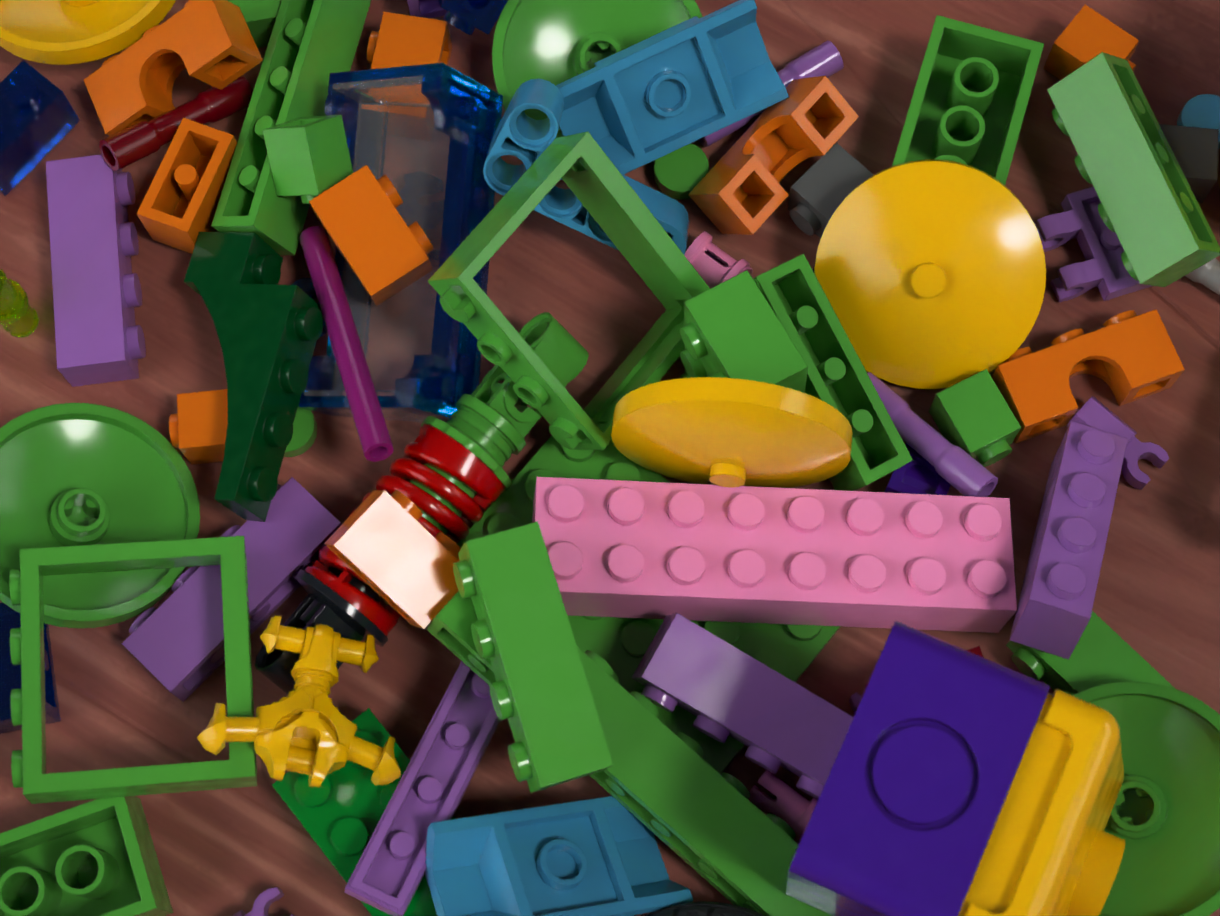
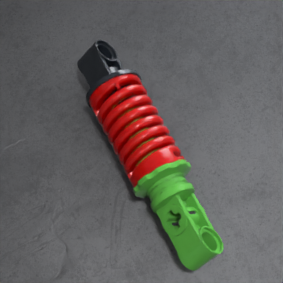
M549 312L535 316L518 332L564 387L582 371L587 363L588 351ZM495 365L485 375L482 382L471 395L463 394L455 404L457 411L452 414L451 419L444 422L436 417L428 416L423 421L419 436L414 442L408 443L405 446L404 457L397 458L392 462L390 466L391 475H383L378 479L376 490L386 491L390 496L395 490H398L409 498L423 513L418 522L433 537L442 532L445 535L449 534L457 540H463L469 535V526L460 517L463 516L472 523L479 522L483 517L481 508L486 510L490 503L495 502L502 492L504 493L510 488L512 481L502 468L505 464L504 462L509 460L511 454L518 455L526 446L524 437L542 415L536 408L526 407L527 404L517 396L513 389L515 383L500 366ZM372 492L367 493V494L364 496L362 502H363ZM327 546L323 547L319 551L321 563L316 560L312 566H308L305 570H300L296 574L295 579L308 595L283 625L305 630L307 626L315 627L316 624H326L333 627V631L341 633V637L361 641L363 638L365 639L368 633L374 636L375 644L383 647L389 640L387 638L388 634L396 626L401 615L389 604L386 605L382 601L383 598ZM263 645L256 656L255 668L286 694H289L290 691H295V681L290 672L295 662L299 660L300 654L274 649L273 652L267 653L266 647ZM336 661L337 669L340 668L343 662Z

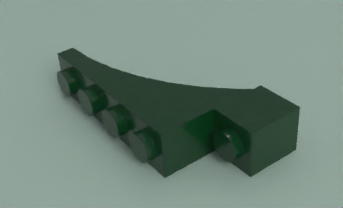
M199 232L184 283L202 296L214 321L223 352L228 386V425L224 459L214 499L244 520L265 522L271 500L277 492L278 475L285 450L292 439L293 422L301 394L308 383V370L315 345L323 330V316L319 304L298 285L278 284L283 258L256 233Z

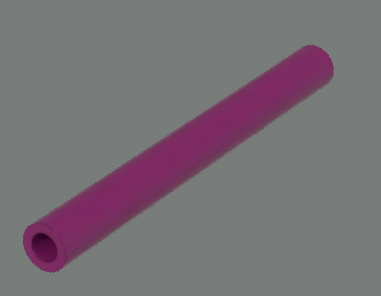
M319 226L309 227L301 233L300 242L362 450L368 461H382L392 455L394 448L326 230Z

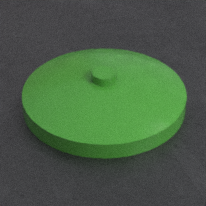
M507 0L496 25L492 47L494 81L504 110L506 111L519 86L530 79L547 80L556 86L596 67L594 63L692 17L702 18L703 16L695 0ZM534 108L524 110L525 114L532 119L544 120L548 118L541 110ZM559 129L556 138L562 137Z
M64 403L32 410L11 420L0 428V601L16 612L20 613V605H12L9 574L11 569H20V549L196 539L198 537L200 505L192 474L173 445L155 428L141 419L121 410L103 405ZM186 567L43 576L44 623L77 629L103 627L123 622L141 614L159 602L172 589L173 584L183 574Z
M1140 681L1114 682L1091 687L1074 694L1073 696L1107 710L1117 721L1120 730L1124 780L1104 831L1124 839L1126 844L1116 878L1099 916L1211 915L1220 908V714L1204 702L1185 692L1156 683Z

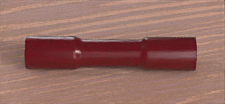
M240 76L222 90L216 87L209 88L199 93L195 99L149 121L138 122L99 142L101 155L113 171H118L157 152L161 146L171 142L183 118L206 125L216 123L249 107L253 89L243 76Z

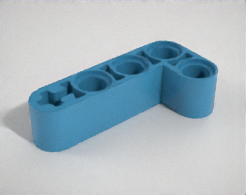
M530 79L522 83L516 90L492 137L483 174L489 187L503 196L557 137L564 108V99L559 88L550 81ZM538 109L544 112L548 118L535 120L527 116L524 110ZM501 156H516L522 160L523 164H508L502 160ZM622 174L681 252L685 254L689 216L684 205ZM554 186L535 207L534 211L618 250L571 189H562Z

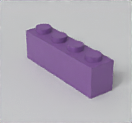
M101 154L46 161L57 369L72 387L138 379V359L145 358L146 345L141 326L135 325L134 307L142 305V290L137 273H132L131 256L138 255L139 252L135 225L133 222H128L127 205L135 204V189L130 172H123L122 169L113 171L106 164Z
M1074 421L1070 422L1051 463L1010 641L1069 660L1091 618L1128 438Z
M293 477L283 486L278 484L277 492L271 500L265 522L247 520L241 527L235 525L221 536H244L250 635L301 586L295 579L296 574L300 570H305L306 567L312 566L316 560L321 563L319 551L326 546L324 543L342 525ZM221 565L193 566L186 570L173 584V594L157 609L152 607L139 615L129 628L131 635L122 643L143 666L183 702L225 661Z
M678 613L665 617L631 677L645 686L641 694L654 705L671 713L676 705L697 717L692 725L693 727L721 743H725L728 735L749 747L744 755L747 759L776 774L780 766L800 777L796 787L817 800L821 795L854 718Z

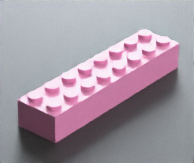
M536 477L532 523H539L567 615L665 619L667 615L678 613L693 621L892 629L895 621H898L917 630L999 633L1017 611L1010 498L755 486L722 487L711 484Z

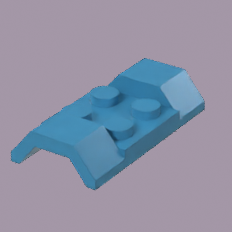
M738 0L700 19L697 16L692 17L594 63L596 67L556 85L564 99V108L559 125L562 137L588 131L618 171L624 175L789 98L783 82L769 59L756 22L757 6L755 0Z
M613 796L433 822L427 828V867L425 876L437 916H635L655 912L672 905L693 902L689 888L670 880L654 833Z

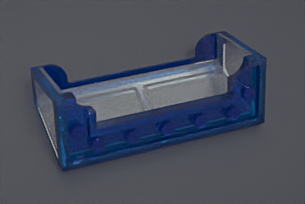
M444 63L330 73L325 114L326 116L342 115L353 173L367 165L376 179L386 174L404 202L396 209L408 226L417 221L434 247V250L427 254L433 270L376 306L336 246V264L385 420L423 422L428 416H433L447 422L448 419H451L452 414L457 411L456 402L463 394L471 395L478 387L480 380L482 354L477 347L478 340L464 323L456 321L444 311L439 302L440 295L428 283V280L494 207L495 191L485 181L483 168L492 137L502 118L503 96ZM489 261L473 278L486 295ZM328 336L326 356L316 355L311 359L308 370V383L301 394L299 407L332 416L353 417Z

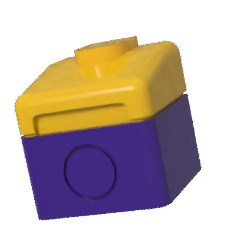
M895 621L790 865L786 895L832 916H1099L1116 878L1126 844L1124 839L1104 831L1124 780L1120 730L1117 721L1107 710L1058 689H1055L1053 694L1048 693L1050 686Z

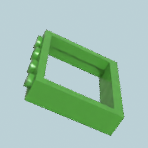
M588 131L555 138L428 280V283L440 295L439 302L444 311L456 321L464 323L478 340L477 347L481 354L491 363L500 366L515 383L513 389L517 396L527 405L536 408L550 424L549 431L553 438L571 450H604L612 440L613 415L617 402L627 393L639 387L659 382L679 358L680 352L684 351V342L680 335V328L684 326V302L710 289ZM561 178L666 309L584 410L473 279Z
M244 536L20 549V569L10 570L9 591L12 605H20L21 628H11L10 654L12 664L21 665V688L11 690V718L13 726H22V750L12 751L11 773L14 788L23 787V795L31 804L258 786L254 742H229V760L46 774L43 576L221 565L227 717H254L247 555Z

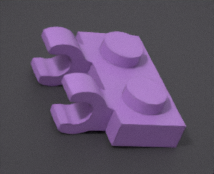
M1094 187L1067 194L1061 203L1064 212L1047 215L1036 221L1044 252L1053 250L1067 241L1076 238L1086 260L1058 269L1057 272L1060 278L1053 279L1050 282L1058 302L1076 298L1094 287H1098L1103 301L1151 287V285L1140 284L1125 269L1121 259V253L1124 252V249L1116 232L1111 231L1099 215L1098 204L1101 201Z

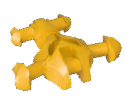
M281 616L271 617L267 628L260 635V639L265 645L267 653L273 652L274 649L300 654L299 660L295 662L290 672L295 681V691H290L287 697L280 698L278 702L257 707L256 717H226L225 704L216 703L209 724L197 737L203 748L214 755L219 754L223 750L226 742H254L255 752L266 764L272 779L282 781L285 771L309 775V787H320L326 776L333 771L343 768L347 760L373 770L371 781L375 786L388 785L401 777V771L394 754L396 738L390 736L384 747L356 737L357 725L348 720L345 715H342L338 707L333 705L332 699L328 697L331 694L330 688L339 682V671L336 667V661L358 665L361 671L367 673L370 667L379 660L375 647V638L368 633L364 642L343 638L341 633L333 631V627L326 624H316L315 627L307 626L304 630L280 625Z

